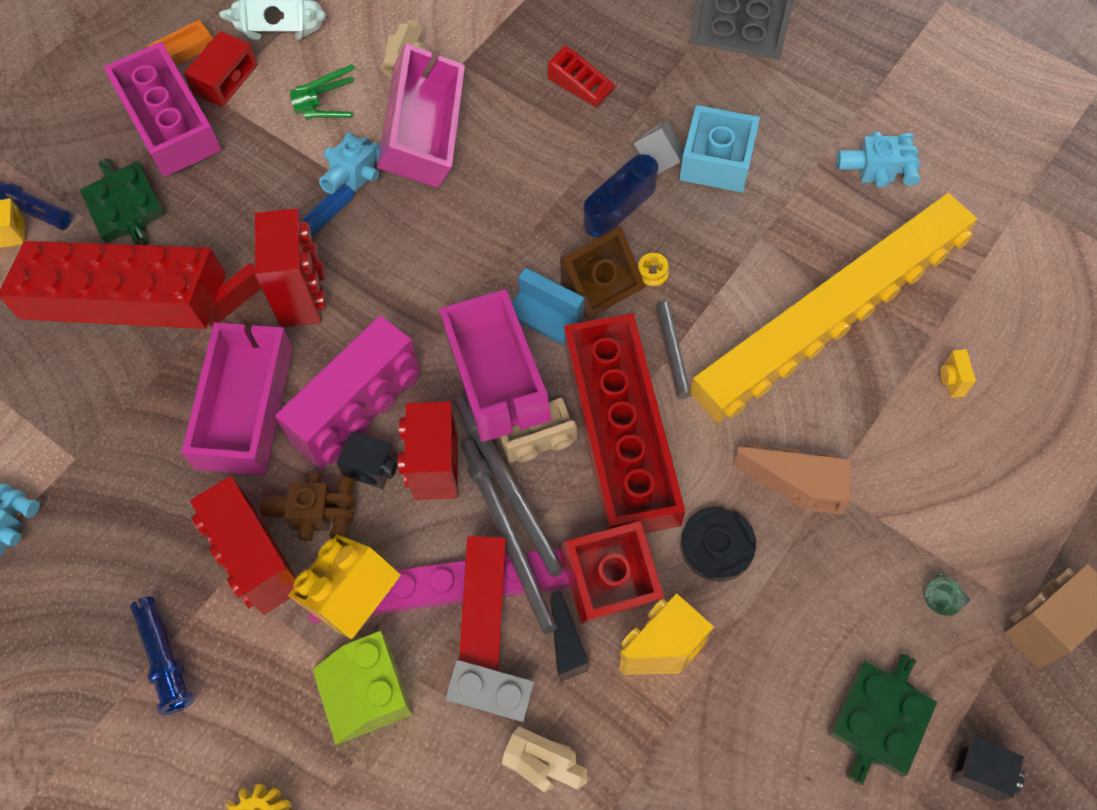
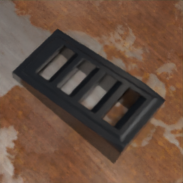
M557 590L551 593L552 598L550 600L552 616L557 625V628L553 631L557 674L560 682L588 672L589 661L562 592Z

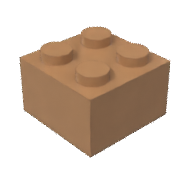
M1086 564L1076 572L1067 568L1058 577L1043 586L1036 593L1037 596L1030 602H1026L1009 617L1014 624L1004 634L1038 669L1072 652L1097 629V572L1089 564Z

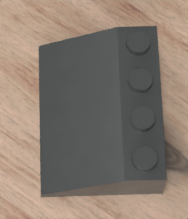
M696 0L690 44L780 60L794 0Z

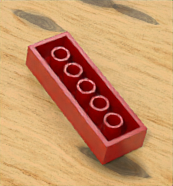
M23 241L0 288V299L19 320L206 329L215 307L214 304L219 287L223 284L227 273L213 250L208 247Z
M634 313L565 325L564 348L606 530L641 521L644 533L681 527L686 510Z

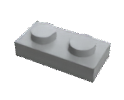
M456 660L445 700L524 722L534 681Z

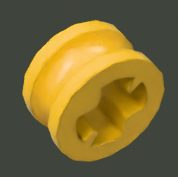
M648 253L640 259L638 269L646 285L659 286L667 281L669 271L666 257L659 253ZM651 265L658 266L656 274L649 273Z

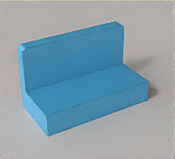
M525 268L518 277L519 293L512 301L519 323L564 345V326L581 321L584 316L585 298Z

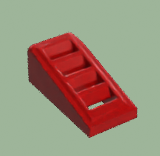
M566 45L548 62L547 70L550 81L596 108L615 89V84ZM585 79H588V81L583 85L582 82ZM595 85H598L599 88L594 93H592L590 90Z

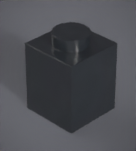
M973 736L960 743L951 782L997 801L1013 798L1014 795L1019 794L1024 784L1025 771L1021 770L1024 756Z

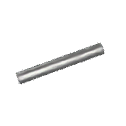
M664 301L656 305V310L677 398L686 399L691 396L670 305L669 302Z

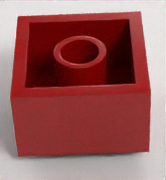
M451 401L406 403L405 417L399 418L400 439L404 440L405 452L398 453L399 474H403L404 487L410 488L414 500L457 499L458 430Z
M641 521L567 540L559 548L581 624L651 605L664 598Z

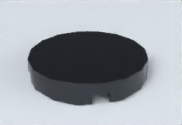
M714 506L702 509L689 518L682 531L680 549L684 562L693 573L708 581L725 582L736 579L747 571L755 556L757 540L752 526L743 515L735 511L724 510V507Z

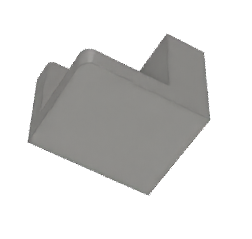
M668 120L640 134L634 142L635 147L653 176L682 161L684 148Z

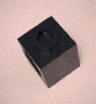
M350 431L336 464L343 477H350L358 482L384 489L387 479H392L397 471L398 458L391 443Z

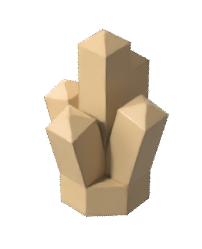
M408 20V23H400L395 35L388 36L385 56L380 66V69L386 76L392 77L393 66L405 43L425 50L423 43L417 42L423 30L418 20Z
M520 726L512 734L502 760V765L505 768L520 774L544 793L556 786V780L577 790L587 783V769L576 764L575 751L571 750L570 746L550 741Z

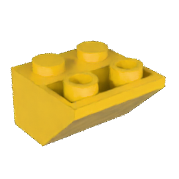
M336 534L333 539L328 540L320 548L319 557L311 567L303 571L296 578L293 589L287 596L329 627L352 640L401 574L369 546Z
M677 593L669 602L663 598L648 614L650 619L646 623L645 628L642 631L637 627L634 628L620 645L622 650L619 653L621 656L619 671L624 675L680 674L706 645L714 626Z

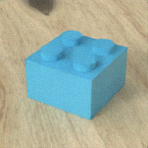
M696 105L683 153L679 180L743 193L760 117Z

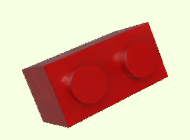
M220 31L207 44L206 48L194 62L188 66L184 75L193 94L220 107H224L256 69L258 64L251 44Z

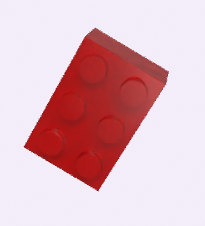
M298 208L256 212L255 275L280 327L322 323L321 310H325L327 305L325 291L321 289L320 281L326 279L323 260H319L316 242H311L309 223L303 222Z
M232 476L189 500L196 511V514L192 515L191 519L201 535H205L211 543V546L208 547L209 551L220 567L223 566L229 577L226 580L238 599L242 598L249 609L255 606L263 615L290 599L287 595L293 589L296 576L253 504Z

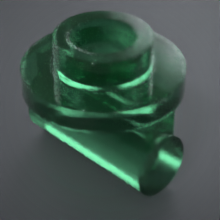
M942 571L928 583L924 592L928 606L934 612L944 616L957 614L971 600L964 593L960 585L948 578Z

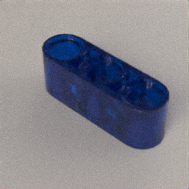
M645 154L633 157L585 200L583 226L587 234L598 237L615 228L654 193L658 174V163L654 157Z

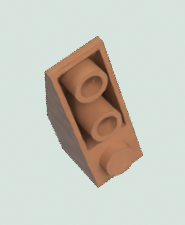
M755 444L746 445L745 447L738 446L733 466L802 509L842 514L850 503V459H842L832 453H824L818 456L803 454L797 449H784L782 451L766 450L765 447Z

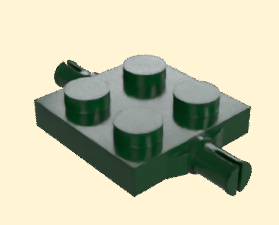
M103 159L105 164L101 160L98 165L104 177L80 189L100 237L107 244L121 236L131 235L134 245H142V243L147 245L149 241L144 234L143 228L150 221L164 215L165 212L144 167L139 161H136L116 171L111 159Z
M906 654L899 655L893 673L884 672L866 661L859 663L828 735L847 745L853 754L856 755L847 778L851 781L854 780V783L858 785H864L872 764L884 766L901 777L908 775L937 705V701L919 692L908 682L916 660L914 658L909 659L910 656Z

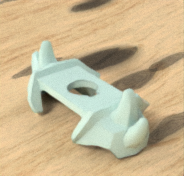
M237 0L232 3L231 8L219 12V16L222 19L232 22L237 31L246 34L252 40H259L261 38V34L256 31L296 32L295 38L301 40L302 37L317 31L326 17L321 6L313 0ZM271 6H275L281 12H284V19H281L279 23L274 25L269 24L265 19V11Z

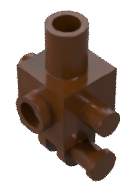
M308 473L305 483L289 482L288 495L263 494L260 503L261 515L284 517L292 530H298L297 539L301 541H312L314 531H329L330 522H333L332 531H330L329 535L330 538L333 539L336 534L348 538V522H352L354 513L349 508L355 506L356 498L352 496V491L356 480L350 477H338L337 493H332L327 484L321 483V475Z

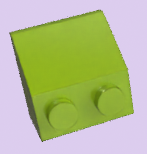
M381 631L341 646L312 669L336 745L413 715L388 641Z

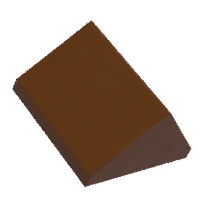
M621 226L609 230L560 257L561 284L566 289L585 298L584 315L588 319L645 288Z

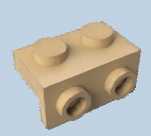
M563 398L549 402L552 421L520 430L519 426L516 425L512 427L513 433L499 437L509 463L515 461L527 462L537 457L538 453L550 449L554 451L563 450L574 441H577V425L574 420L571 421Z

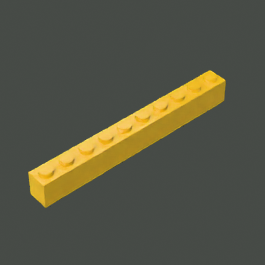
M950 193L945 194L696 375L692 380L691 396L717 424L727 416L730 419L736 417L746 407L745 403L754 396L757 399L763 397L772 388L774 381L780 377L786 379L798 369V363L806 357L809 360L815 358L825 348V343L832 338L835 341L842 338L851 328V324L857 319L860 322L866 320L875 311L876 305L882 301L885 303L890 302L897 296L901 290L900 287L907 282L910 285L914 284L923 276L926 271L925 269L931 264L934 267L941 264L947 258L951 249L954 247L961 249L974 235L971 230L978 218Z

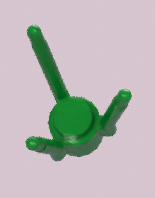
M350 64L310 83L296 86V89H291L290 97L295 113L297 115L304 113L306 120L316 117L352 118L354 116L352 112L315 110V107L321 106L318 94L354 82L353 77H347L328 83L353 71L355 66Z

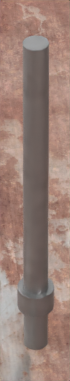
M461 394L454 399V403L464 419L462 425L468 436L474 438L549 574L551 577L560 575L565 569L492 440L481 442L466 395Z
M467 439L461 444L469 464L467 471L472 482L478 484L500 537L506 538V551L542 633H550L557 628V625L492 482V470L487 460L482 459L475 441Z

